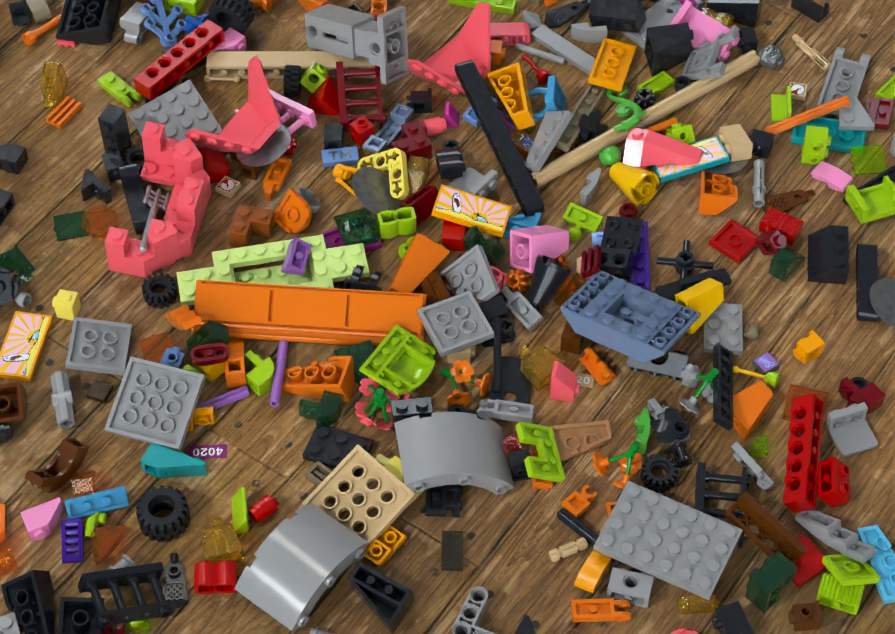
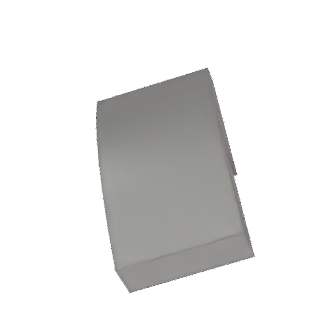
M588 22L571 24L570 37L582 42L602 43L603 39L607 38L608 30L607 26L589 27Z
M599 167L587 175L586 186L580 191V204L584 207L592 201L598 191L601 175Z

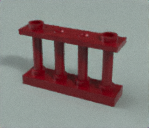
M343 61L336 62L340 124H343V132L348 131L349 123L363 116L347 114V109L362 106H378V114H366L364 116L369 121H379L380 130L383 127V123L386 122V112L382 111L380 67L374 65L372 69L347 70V68H343ZM375 75L376 83L348 85V83H344V79H347V77ZM357 91H376L377 99L349 100L345 94Z

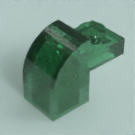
M471 226L462 239L468 247V251L477 244L481 245L490 266H497L506 253L497 239L486 240L477 226Z
M324 390L320 403L301 399L299 402V414L305 419H315L316 426L318 423L326 426L333 425L342 414L344 395Z

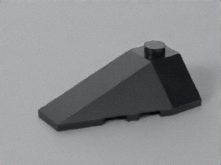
M31 570L1 585L5 604L9 611L15 613L17 624L21 626L25 634H55L54 588L49 571Z

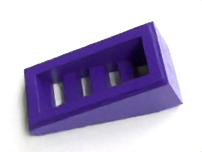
M82 519L62 520V563L84 562V524ZM69 544H78L77 546H68ZM79 551V554L67 555V552Z

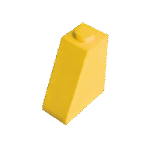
M708 278L675 295L676 303L701 313L700 317L686 331L687 333H695L724 301L723 283Z

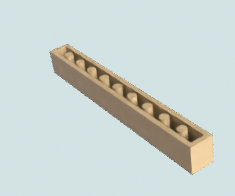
M212 51L207 55L206 61L207 75L211 77L232 78L239 76L240 79H248V62L256 55L262 62V70L267 79H283L285 65H299L303 74L314 61L326 68L327 76L330 75L331 79H337L336 62L343 61V68H347V70L374 68V65L369 64V58L359 56L351 59L325 51ZM311 74L313 78H319L316 74ZM375 75L347 77V79L375 78Z

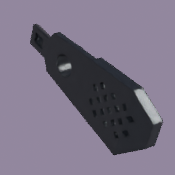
M588 0L575 1L547 11L544 24L548 28H558L584 11V7L589 5L590 2Z
M171 553L170 563L165 568L162 592L166 601L177 600L176 608H180L189 600L183 564L179 563L177 553ZM174 569L178 570L175 574L170 573Z

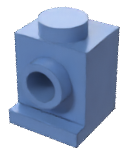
M178 347L166 348L159 363L182 369L186 361L185 353Z

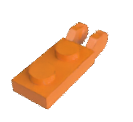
M614 598L572 599V622H607L615 620L623 622L631 620L630 612H615V609L630 608V601L614 600Z

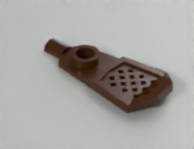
M811 189L808 191L796 190L766 196L762 209L766 213L770 207H773L785 213L793 209V207L807 202L808 197L816 194Z

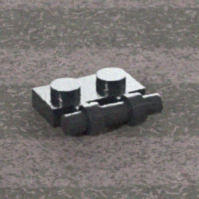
M460 484L443 485L426 489L425 516L446 517V510H451L452 517L459 518L463 506L461 502L463 486ZM447 494H452L453 500H446Z

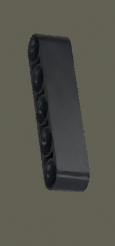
M857 244V321L877 322L878 315L870 302L871 286L878 280L877 245Z

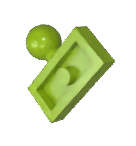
M572 202L562 217L563 221L575 225V227L568 230L571 241L581 239V229L590 233L598 232L604 221L603 216Z

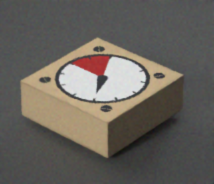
M790 82L791 99L805 101L807 84Z
M225 175L215 187V190L226 197L232 198L241 187V183Z

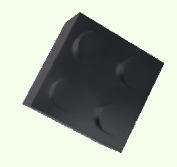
M60 597L57 634H103V628H92L91 626L97 612L93 599L86 597Z

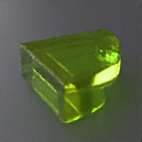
M761 435L756 437L749 445L748 454L750 456H768L767 436Z
M147 619L125 623L129 629L143 633L152 630Z

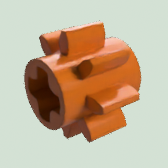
M524 269L510 270L511 274L506 277L507 287H511L512 292L516 290L526 291L525 287L530 285L529 274H523Z

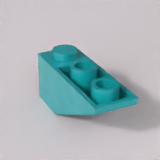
M155 443L150 444L140 460L143 472L158 478L207 475L206 463L202 459L187 456L182 451H174Z

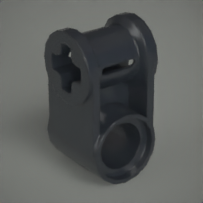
M510 318L501 319V344L512 342L515 339V323ZM488 321L494 331V321ZM494 338L481 342L482 346H494Z

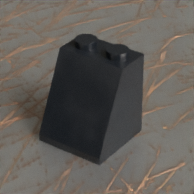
M688 23L647 28L644 53L652 77L688 60L689 52H692L691 40L694 39L693 30L689 28Z

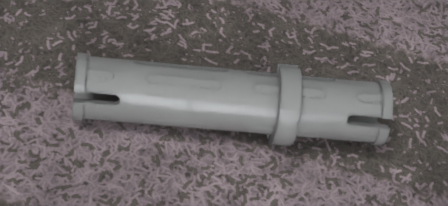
M758 159L753 163L754 186L752 187V193L754 194L753 205L761 208L765 204L767 188L765 186V161Z

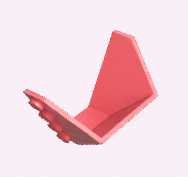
M478 3L459 34L425 62L422 63L418 60L408 59L406 63L410 73L449 89V92L453 94H465L455 73L454 66L461 62L473 60L484 80L487 77L486 74L490 73L491 68L490 3Z
M257 55L248 62V101L218 135L192 128L184 134L187 138H190L200 147L216 152L252 154L259 150L281 124L280 114L274 106V97L270 94L268 79L264 76L263 65Z

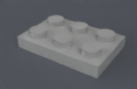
M721 303L703 323V353L713 354V347L718 343L731 351L732 355H742V304Z

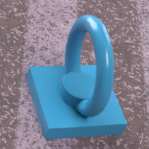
M555 75L548 76L547 88L539 87L529 90L530 98L535 95H545L546 108L539 113L533 114L534 121L543 119L546 111H566L567 98Z

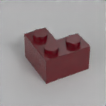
M418 119L402 124V139L392 142V149L398 148L405 152L407 166L432 159V144Z

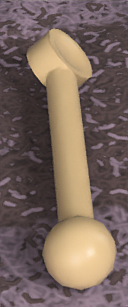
M205 75L204 81H234L238 83L240 82V77H211Z

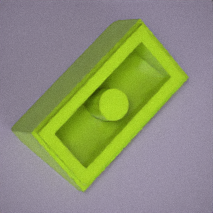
M241 487L231 500L234 534L248 533L247 494L246 489Z

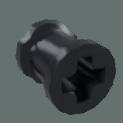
M677 442L669 448L670 453L674 455L677 468L680 469L691 465L693 461L692 457L688 455L685 442Z

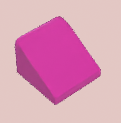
M447 102L445 108L447 127H459L460 114L450 102Z

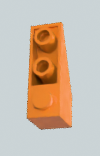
M224 339V344L229 347L230 351L229 359L224 362L227 388L247 386L244 339Z

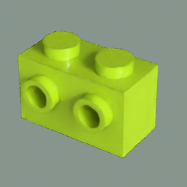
M806 126L801 150V163L818 165L821 161H824V158L828 157L829 147L827 146L831 144V135H828L827 127Z

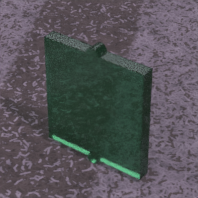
M85 210L53 216L55 225L53 229L56 232L58 242L90 235L88 228L90 223L86 218Z

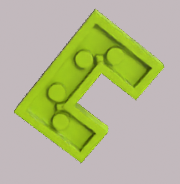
M521 421L517 423L515 427L519 442L536 445L539 456H528L524 459L528 477L560 483L566 479L552 427Z

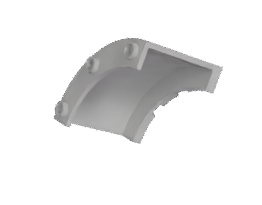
M465 412L431 413V417L419 418V415L394 423L404 482L414 493L432 487L456 484L481 487L493 492L495 495L504 494L514 488L502 428L496 422L488 418L484 420L479 419L476 414Z
M312 503L297 509L292 519L288 520L286 518L272 531L254 555L257 558L251 567L246 566L235 586L236 591L291 631L302 628L307 624L310 612L324 591L334 584L336 578L346 568L364 557L366 553L365 548L368 544L367 541Z

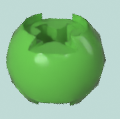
M612 145L599 152V160L606 167L621 161V151L617 146Z

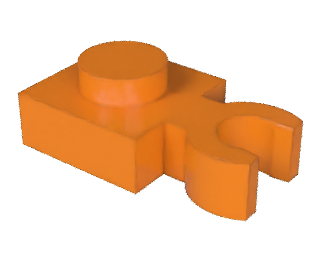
M585 485L581 493L575 490L563 500L561 507L578 518L590 507V502L596 499L597 492L588 494L589 485Z

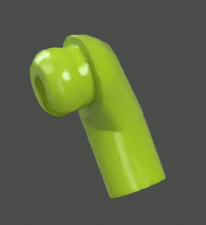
M96 512L87 519L84 537L95 538L96 527L100 523H107L108 516L106 513Z

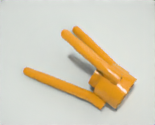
M340 163L336 164L333 169V176L336 177L335 182L340 183L355 196L353 189L343 180H349L351 175H354L359 169Z

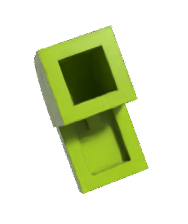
M249 350L244 354L246 366L251 370L246 374L247 386L261 397L272 388L275 372L274 364L270 357L263 360L260 355H255Z

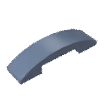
M398 103L390 112V119L375 136L371 135L363 144V148L376 154L386 151L391 146V143L395 142L401 135V125L409 122L414 109Z

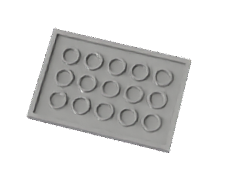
M628 481L596 540L593 550L710 601L742 535L743 529Z

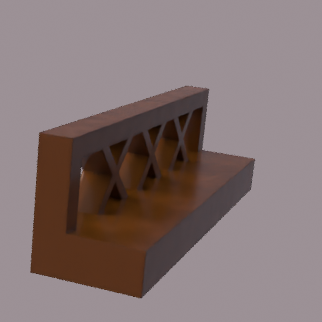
M746 491L724 513L736 527L743 529L742 532L784 572L791 568L807 550L797 538ZM738 509L743 514L744 519L737 518L732 512ZM749 525H755L759 529V533H753L749 529ZM764 539L771 540L774 543V548L768 547L764 543ZM780 554H786L791 561L786 564L780 559Z

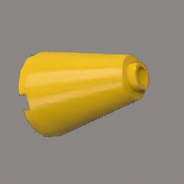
M620 162L615 163L610 168V178L635 205H645L655 196L657 192L655 187L656 184H659V178L654 172Z

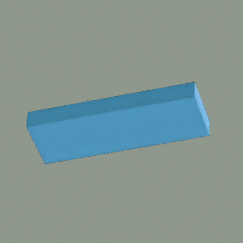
M125 485L64 500L68 519H78L93 515L96 512L102 513L130 506Z

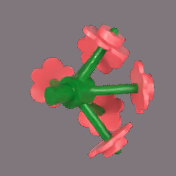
M370 377L363 378L360 382L359 391L366 397L370 396L371 393L374 396L370 404L366 401L355 404V413L361 419L360 423L363 427L370 428L373 426L385 431L392 430V419L388 417L387 412H391V401L399 400L400 396L389 389L386 392L382 388L377 389L380 384ZM409 393L404 394L403 399H409ZM377 407L382 409L384 419L377 422L378 425L372 421Z

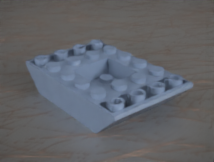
M601 270L595 273L560 309L575 333L642 363L664 356L701 314Z

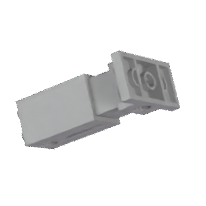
M326 4L305 13L308 47L351 59L359 56L369 58V64L380 67L381 83L385 85L409 74V68L406 63L408 60L406 7L399 6L378 15L377 21H375L374 15L332 4Z

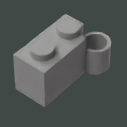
M136 2L120 18L119 25L126 30L124 35L125 42L140 45L143 34L148 30L144 26L148 16L140 11L144 3ZM151 6V7H152V10H151V11H153V12L155 13V7H154V6Z

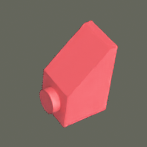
M554 361L550 399L573 402L574 396L579 395L580 384L577 383V375L559 361Z

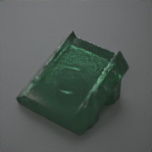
M366 208L340 214L333 218L345 246L363 243V245L372 242L377 243L380 238L377 221L375 218H372L371 211Z

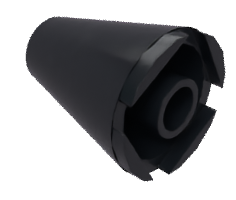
M538 254L527 298L534 308H544L570 276L572 272L570 267L567 266L565 269L562 267L563 263Z

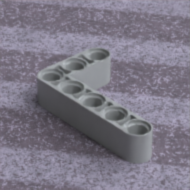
M476 586L470 590L453 624L452 634H495L478 627L488 607V591L484 587ZM476 598H481V599H483V600H482V601H476V600H474V599H476ZM472 615L474 618L469 619L466 616Z

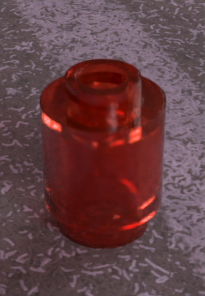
M513 431L504 439L502 449L509 455L511 451L522 450L526 444L520 443L517 431Z

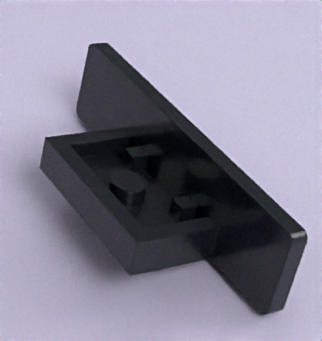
M721 268L657 286L655 291L659 296L674 301L676 294L708 278L723 283V286L730 285L732 280L726 269Z

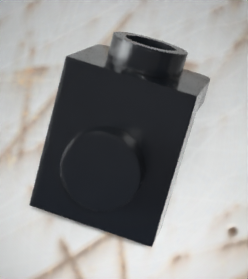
M25 0L8 4L13 25L25 26L30 22Z

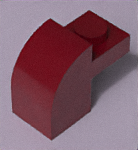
M847 376L841 380L838 389L841 397L848 401L846 408L851 404L865 402L868 407L867 414L880 408L886 396L873 382L859 389Z

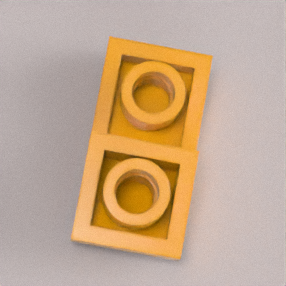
M213 407L196 408L188 431H194L195 424H215Z
M390 525L378 540L375 539L371 543L364 556L380 567L400 548L407 537Z
M592 551L582 566L574 586L594 593L602 582L603 574L611 565L612 558Z

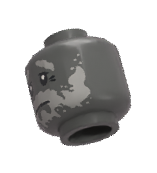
M771 44L763 46L758 55L760 56L759 63L770 70H775L783 65L785 61L783 57L784 52Z

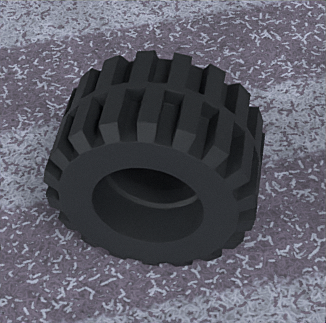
M214 0L208 9V15L211 17L210 20L223 28L224 32L230 27L240 34H244L255 18L256 12L249 0Z
M160 485V488L157 489L152 487L150 492L145 491L144 497L140 496L138 499L139 503L136 504V515L143 534L146 537L149 536L150 540L154 541L157 539L158 542L163 540L169 542L173 537L175 539L179 538L180 533L184 534L190 520L185 495L181 494L177 488L173 490V486L165 488L164 485ZM167 509L173 511L164 518L154 517L160 510Z

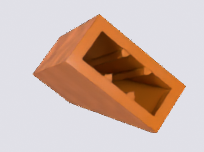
M762 380L733 395L734 428L744 440L749 438L771 406L773 392Z

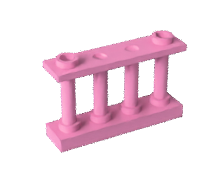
M269 89L270 94L274 97L276 111L284 114L280 117V123L283 125L290 118L296 120L288 127L290 135L302 125H307L311 128L317 125L313 110Z

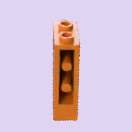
M417 233L412 238L387 292L412 293L444 260L450 251L442 244L433 242L426 235Z

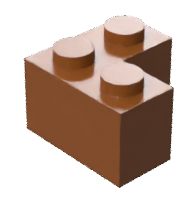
M238 204L228 230L230 247L249 246L252 236L271 239L276 225L274 210Z

